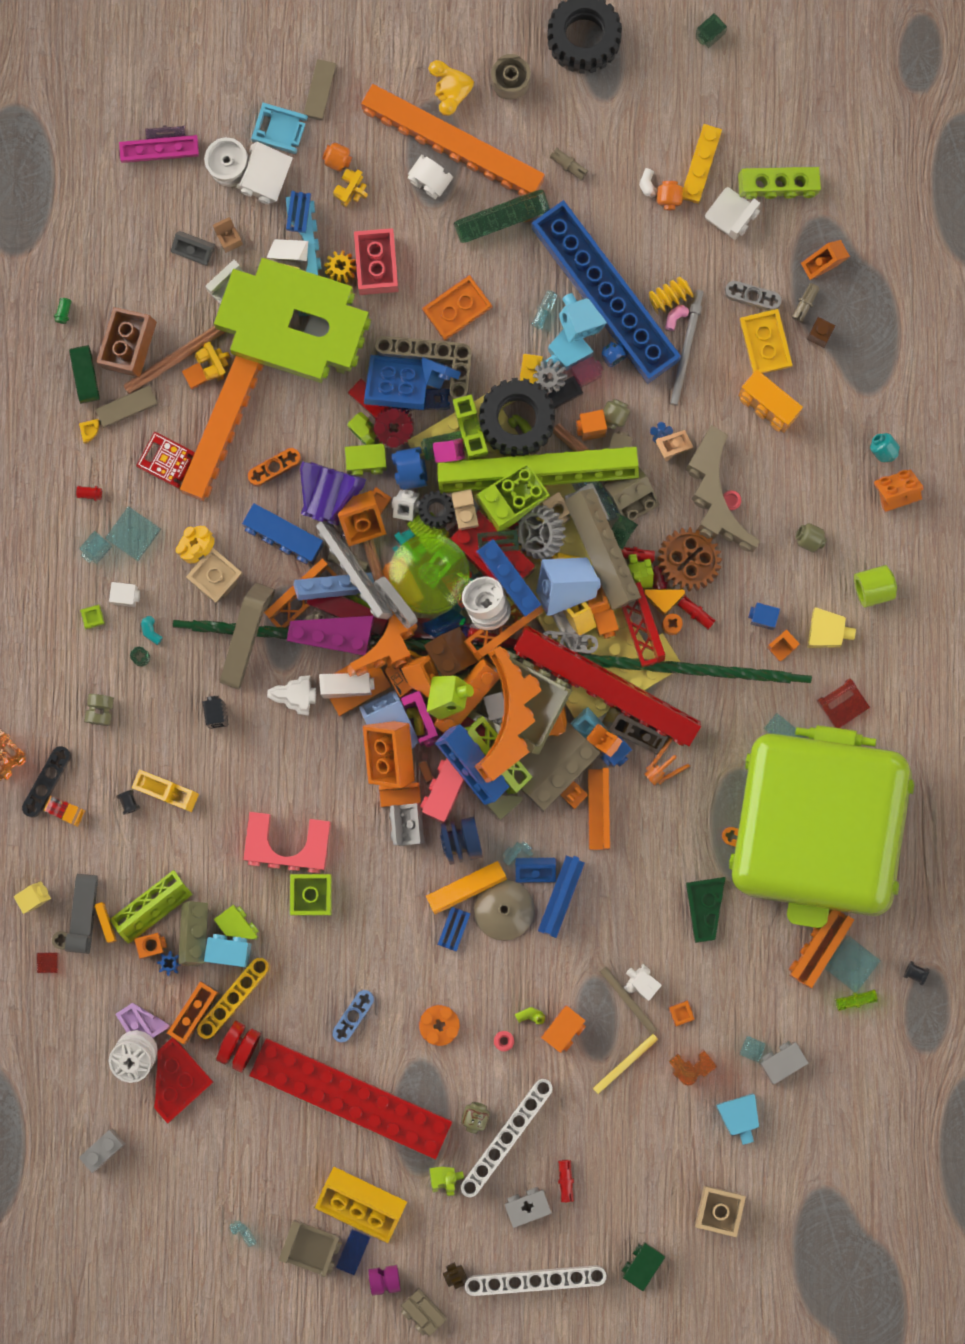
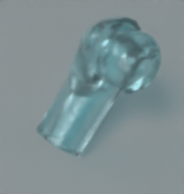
M234 1221L235 1223L230 1224L229 1228L232 1234L236 1235L240 1232L248 1247L256 1244L257 1241L252 1232L241 1221Z

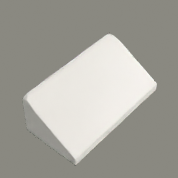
M275 239L267 258L307 261L308 241Z

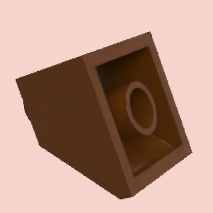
M460 627L444 633L424 645L442 676H457L479 662L464 643L467 638Z

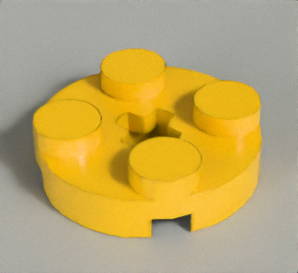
M205 526L188 527L185 529L184 536L175 550L186 563H197L200 561L198 558L202 555L206 557L212 550L215 542L212 536L213 533Z

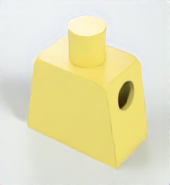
M814 608L807 647H841L843 639L854 640L856 628L845 627L846 618Z

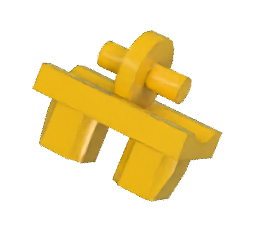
M346 169L342 180L349 183L348 187L345 189L337 185L334 189L333 196L341 201L342 206L347 208L351 199L358 202L360 197L363 199L367 198L368 194L364 191L367 185L361 183L363 179L362 171L357 169L354 172Z
M207 342L204 344L203 349L196 352L195 358L199 364L206 361L209 362L210 367L203 370L207 380L217 378L220 381L224 379L223 375L226 373L224 368L229 366L227 360L231 356L229 352L222 353L220 348L214 350L211 342Z

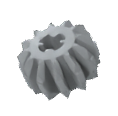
M549 359L548 362L541 361V366L537 365L535 367L537 373L533 374L534 378L539 379L536 383L542 385V390L547 387L548 393H551L553 389L556 392L559 391L560 386L563 387L565 385L563 379L567 378V374L562 372L566 368H559L560 361L554 364L553 359ZM549 372L553 374L552 379L548 378Z

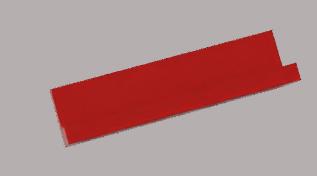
M641 582L635 584L638 587L641 598L636 600L633 607L629 605L622 607V611L641 667L643 668L665 661L666 654ZM633 612L641 615L642 620L639 625L630 620ZM639 630L648 635L645 643L637 640L636 635ZM645 648L653 651L655 658L644 661L642 654Z

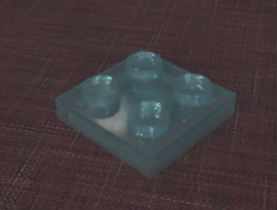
M847 936L824 969L857 993L881 960L850 936Z

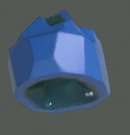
M610 342L602 350V358L608 367L619 364L627 357L621 344L618 345Z

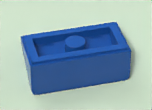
M516 858V882H556V858Z

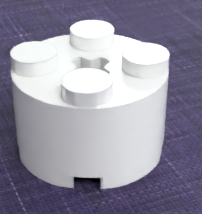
M422 154L408 173V179L419 189L423 186L426 193L435 200L442 195L453 179V176L449 172L445 174L443 172L444 168Z

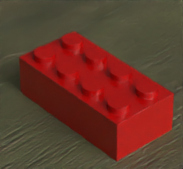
M479 510L476 512L479 527L458 530L450 538V542L485 577L495 579L476 551L492 539L495 540L524 581L535 571V565L501 532L498 533L493 524Z

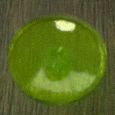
M423 534L407 540L397 549L390 563V583L410 609L416 613L432 615L451 609L462 599L464 588L469 584V565L463 551L453 541L441 535Z

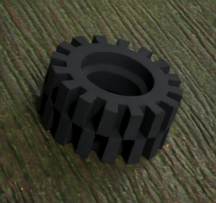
M431 491L428 495L426 493L424 498H421L418 507L421 521L426 526H430V528L436 527V529H440L442 526L444 528L454 518L455 509L452 498L448 497L445 492ZM431 504H442L445 509L444 513L439 517L432 516L429 513Z

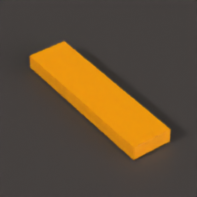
M496 861L426 895V898L434 915L507 880V877L499 861Z

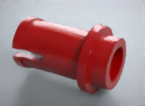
M77 486L76 497L94 499V501L101 500L102 488L95 486V488Z

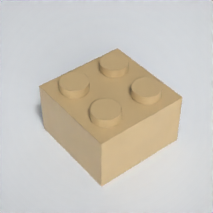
M704 1185L695 1227L737 1237L746 1196Z

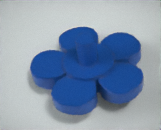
M659 422L657 427H651L650 434L654 435L652 439L655 443V440L673 433L672 427H666L664 422Z

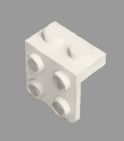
M727 187L707 211L705 219L736 240L739 234L742 236L749 227L747 225L751 219L754 221L760 213V210H758L760 202L753 199L750 203Z

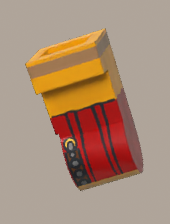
M50 796L44 811L77 827L85 813V810Z

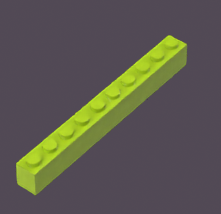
M637 447L606 448L602 450L545 453L514 457L506 456L476 460L467 459L464 461L437 463L440 493H455L469 489L472 491L484 490L526 463L530 465L543 486L639 478Z

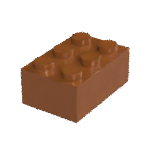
M113 307L96 363L105 370L140 378L157 322L148 314Z

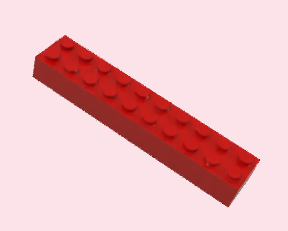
M269 1038L265 1039L249 1075L435 1160L453 1122L448 1118Z

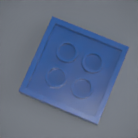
M370 355L364 404L424 410L427 384L421 360Z

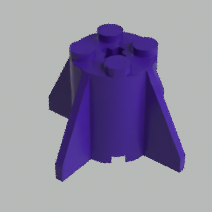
M302 461L300 474L304 505L301 514L321 522L327 521V523L339 526L338 513L353 496L358 495L364 488L366 479L339 472L313 462L307 463Z

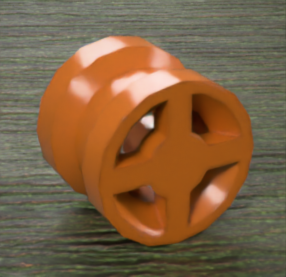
M673 613L668 614L662 622L663 631L668 635H676L680 632L683 625L681 617Z

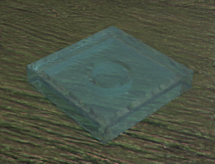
M128 506L105 539L139 561L161 531V528Z

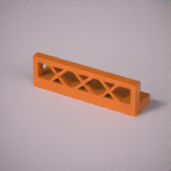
M322 558L301 579L319 578L325 570L332 576L338 575ZM292 586L264 614L276 627L287 628L290 625V621H295L310 606L305 604V600H302V607L299 610H291V602L297 599L294 586ZM279 613H288V621L282 626L274 619Z
M513 604L511 611L515 608L516 611L511 612L510 615L515 616L514 624L511 626H500L499 635L496 637H489L488 630L480 629L466 639L464 643L479 661L491 650L498 647L544 611L542 607L539 606L524 617L519 613L515 604ZM475 638L484 639L483 647L477 651L471 641Z
M609 768L588 769L589 850L610 849Z

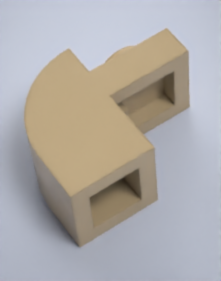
M472 490L452 493L459 531L479 527Z

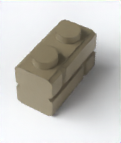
M420 1288L401 1304L403 1308L401 1313L408 1320L412 1318L417 1323L415 1328L423 1336L425 1334L428 1336L432 1335L447 1320L442 1311Z

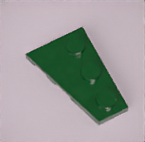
M726 877L686 883L695 943L716 939Z

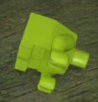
M636 554L629 555L630 563L627 566L630 569L634 582H641L642 588H652L654 574L650 559L644 562H637Z
M442 1166L429 1168L432 1192H438V1189L446 1188L447 1196H454V1185H456L457 1180L464 1179L463 1171L455 1172L454 1168Z

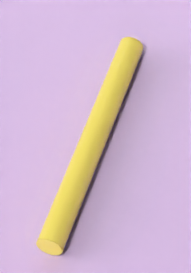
M654 1034L647 1038L593 1088L596 1093L599 1094L648 1050L658 1038Z

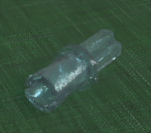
M548 290L541 305L537 306L538 311L531 322V325L535 328L542 330L548 315L552 313L551 309L557 298L555 292Z

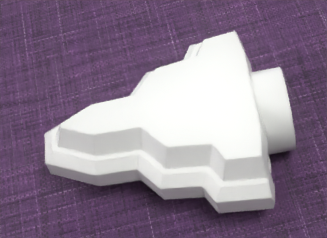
M300 676L298 680L289 681L286 686L278 685L269 689L267 697L277 703H285L289 709L296 710L300 715L308 716L310 704L316 703V688H311V676Z

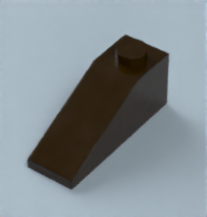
M615 706L610 707L602 721L610 732L657 754L660 752L668 736L659 734L650 725L649 727L644 726L634 716H626L621 712V709Z

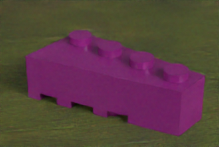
M363 616L290 621L287 641L364 656L369 652L375 617Z

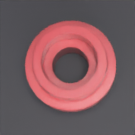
M501 1031L496 1034L494 1045L500 1051H508L514 1045V1037L507 1031ZM502 1037H506L508 1039V1043L506 1045H502L500 1043V1039Z

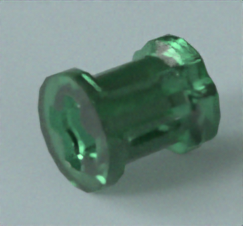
M138 646L131 651L130 659L137 666L143 667L150 662V654L143 647ZM140 652L145 656L141 658V661L136 658Z

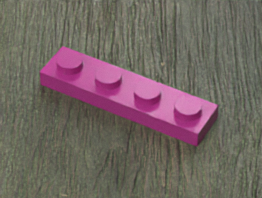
M197 135L119 142L121 163L199 156Z

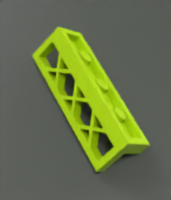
M480 716L470 727L465 729L486 756L490 750L489 741L496 740L498 734L487 720ZM480 724L485 727V737L479 736L475 731ZM520 761L501 774L510 786L506 790L507 794L517 793L532 778ZM514 770L520 771L525 777L519 783L514 779Z
M173 870L113 916L110 921L120 936L129 944L193 894L182 882L175 870ZM175 878L176 882L167 887L168 883ZM159 892L156 898L151 899L153 894ZM139 905H143L139 911L135 912ZM127 917L126 921L123 922L121 925L117 923L122 918Z

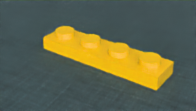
M703 124L683 187L684 200L699 204L722 129Z

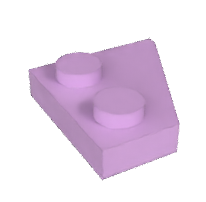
M131 1003L115 1014L126 1032L138 1030L146 1032L154 1038L171 1027L168 1023L134 1003Z

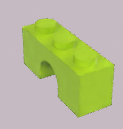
M472 394L453 399V407L468 459L475 460L488 456L487 446L479 425Z

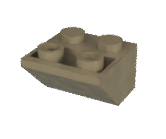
M640 468L639 478L611 480L603 485L609 499L626 525L660 505L648 477Z

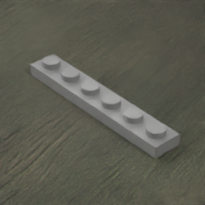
M324 521L316 525L320 532V537L328 543L330 552L340 561V567L348 573L351 583L359 589L361 598L371 607V613L376 618L389 619L393 615L392 611L378 594L373 583L333 524Z

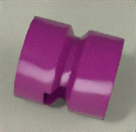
M397 1265L386 1266L384 1270L380 1267L368 1269L372 1296L382 1295L385 1291L389 1293L401 1292Z

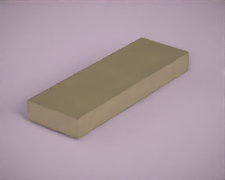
M317 59L304 110V115H307L309 118L323 120L337 66L336 63Z
M149 385L95 410L103 428H106L154 407L158 403Z

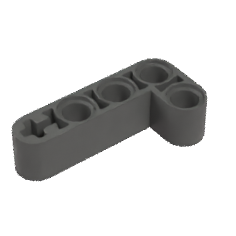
M78 873L76 875L70 933L67 934L65 941L66 952L90 953L98 875Z

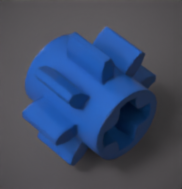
M169 951L168 956L161 953L163 959L157 962V964L162 966L159 972L166 970L167 976L171 975V971L178 974L177 967L182 966L178 965L177 959H179V955L173 957L172 951ZM167 959L174 960V962L172 963V965L174 966L173 968H166Z

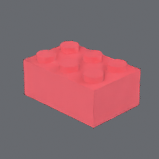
M393 228L355 231L354 241L359 295L399 292Z
M447 758L446 760H441L437 769L439 773L438 778L432 779L429 786L431 793L429 797H424L420 806L423 809V815L441 823H446L465 782Z

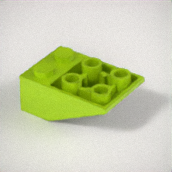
M526 463L477 494V502L497 532L500 533L519 521L548 498L550 494L530 465Z

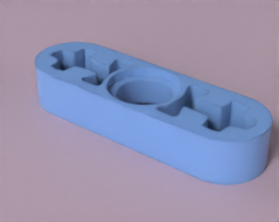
M362 990L357 993L333 1029V1037L336 1041L346 1042L350 1039L374 1003V996L370 991ZM368 994L370 1003L363 1004L361 1008H364L365 1011L362 1013L359 1008L353 1007L355 1002L357 1005L360 1004V995L365 996ZM352 1010L359 1013V1019L356 1022L348 1020V1013ZM345 1020L347 1024L354 1027L352 1030L348 1027L345 1032L347 1037L339 1039L337 1030L344 1028L345 1024H342V1021Z

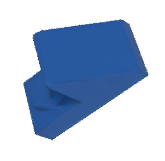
M422 357L421 362L427 385L441 389L444 379L450 380V377L459 379L460 371Z

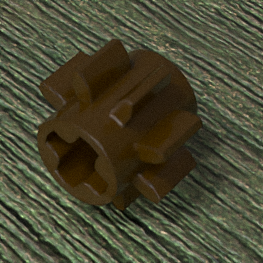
M455 1262L446 1266L447 1271L443 1273L448 1287L454 1285L456 1290L464 1286L463 1281L468 1278L463 1266H456Z

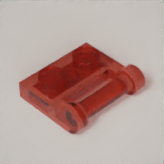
M851 678L847 679L845 684L824 698L820 697L817 699L819 706L834 728H841L870 708ZM847 691H851L853 694L851 697L833 709L829 708V703Z

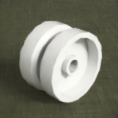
M225 137L217 139L210 144L206 150L204 160L207 170L216 182L222 186L233 187L241 182L250 156L240 142L233 138Z

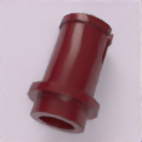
M654 566L653 589L666 590L668 582H665L664 575H661L663 570L658 568V566Z

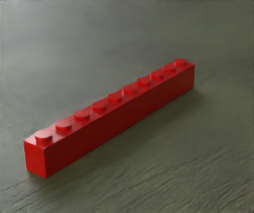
M528 625L524 627L514 645V650L518 656L524 659L528 657L534 661L533 663L536 666L552 670L551 673L554 676L568 679V683L576 688L580 686L586 689V693L595 698L598 696L604 699L603 702L610 707L616 706L620 708L621 712L628 717L635 716L644 726H653L656 728V732L663 736H671L674 738L673 741L681 746L685 744L690 747L701 728V721Z

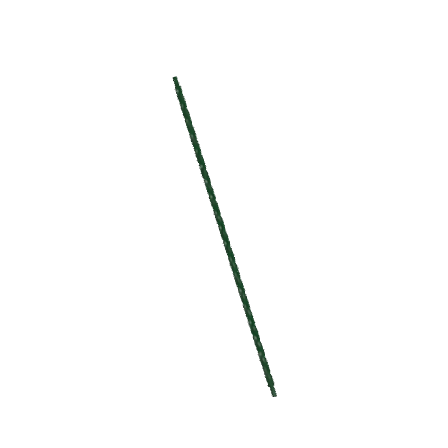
M173 620V628L192 629L195 632L233 635L236 623L228 624L206 620ZM259 626L256 637L287 639L289 629L275 626ZM372 635L370 647H375L382 637ZM407 639L403 641L408 650L427 651L424 645L432 640ZM473 645L477 651L483 647V645ZM501 647V648H504L506 651H510V652L516 654V651L514 650V647H510V648ZM578 653L606 668L616 667L629 670H648L652 672L698 676L709 675L721 678H741L789 684L791 682L811 683L812 675L792 674V672L663 661L642 668L639 658L631 659L627 657ZM518 656V658H517V659H523V660H527V661H533L532 659H530V658H528V657H527L526 659H524V658Z

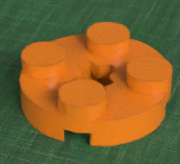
M435 1005L428 1008L422 1014L419 1022L422 1037L428 1043L436 1046L451 1043L458 1035L460 1028L457 1014L449 1007L443 1005ZM438 1019L441 1022H445V1026L442 1028L443 1031L440 1032L438 1029H434L433 1026Z

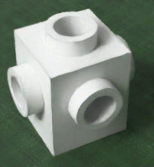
M400 490L392 500V508H394L393 518L412 521L416 513H419V493H414L411 490Z

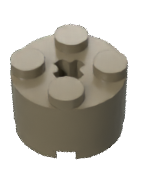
M516 54L501 56L493 65L491 71L494 91L500 98L517 99L527 93L531 77L529 64Z

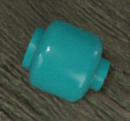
M882 433L873 437L870 450L878 461L892 462L898 457L900 446L891 434Z

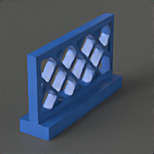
M566 855L538 932L557 938L585 862L579 860V857L573 856L572 858Z

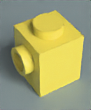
M42 881L28 886L13 896L23 914L37 909L51 899Z

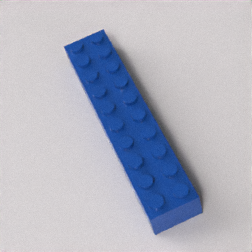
M564 200L532 222L533 232L584 299H589L607 322L605 328L617 344H621L628 359L647 384L680 362L681 355Z

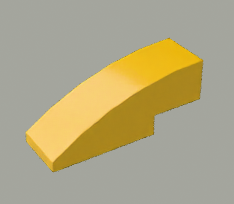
M140 769L132 786L135 790L191 813L199 796L198 793Z

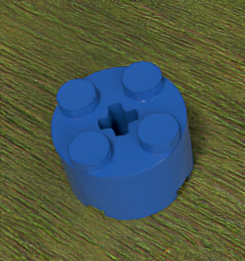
M421 447L396 451L395 454H392L393 464L398 470V473H395V480L400 489L409 490L428 486L426 482L428 481L425 459H420V454H423Z

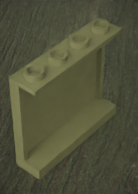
M507 651L512 663L520 668L522 677L530 674L540 683L539 687L542 691L524 704L525 707H528L533 712L535 722L518 735L519 738L526 742L529 752L539 754L572 689L566 687L567 682L559 678L555 681L550 678L551 674L543 669L537 671L534 669V664L527 660L521 662L517 660L518 655ZM500 679L484 697L503 692ZM482 698L475 709L469 713L468 717L476 721L480 716H483L496 733H499L502 722L497 723V720H489L484 698Z

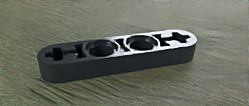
M58 746L52 751L22 805V811L26 816L32 818L41 813L71 759V753L66 747ZM64 750V755H66V758H61L58 763L62 765L61 768H59L57 765L51 764L52 760L54 762H57L59 758L56 755L57 752H62ZM51 767L57 770V775L53 779H49L46 776V771ZM40 785H45L47 788V793L44 796H38L36 793V789ZM32 796L42 800L41 804L39 802H36L34 807L37 810L35 812L32 811L29 814V809L27 808L28 804L32 805L35 801L34 799H31Z

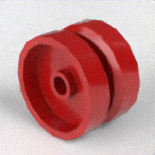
M235 1020L221 1043L216 1061L226 1065L235 1055L232 1069L242 1073L251 1059L262 1033L252 1028L242 1038L246 1027Z

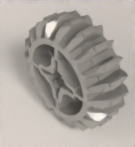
M546 505L536 506L517 521L519 526L515 527L518 530V534L515 537H519L517 544L522 545L521 551H527L526 556H533L535 559L553 557L555 553L560 551V546L564 545L561 539L567 537L563 534L566 528L561 525L564 520H559L560 514L554 513V509L548 508ZM536 517L542 518L544 522L538 521ZM537 542H539L540 544L543 543V545H544L545 547L542 548V547L538 546L536 543H537Z

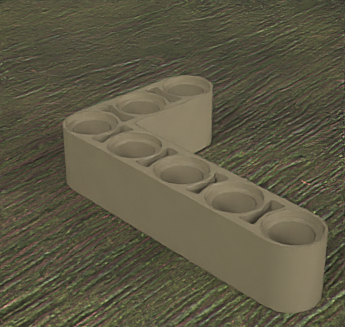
M381 336L376 340L375 349L379 356L422 360L423 357L438 363L452 364V368L455 370H464L466 372L464 377H459V379L451 377L450 396L452 401L453 399L460 398L454 395L456 389L464 391L461 397L468 395L472 353L470 346L467 344ZM386 343L390 347L388 350L382 351L379 349V346ZM402 345L409 347V350L405 353L400 352L398 349ZM421 347L429 349L428 353L423 355L418 350ZM440 349H446L448 350V354L446 356H440L438 354V351ZM464 350L468 353V356L460 358L457 354L459 351Z
M255 583L246 594L221 674V684L240 689L262 615L270 606L275 589Z

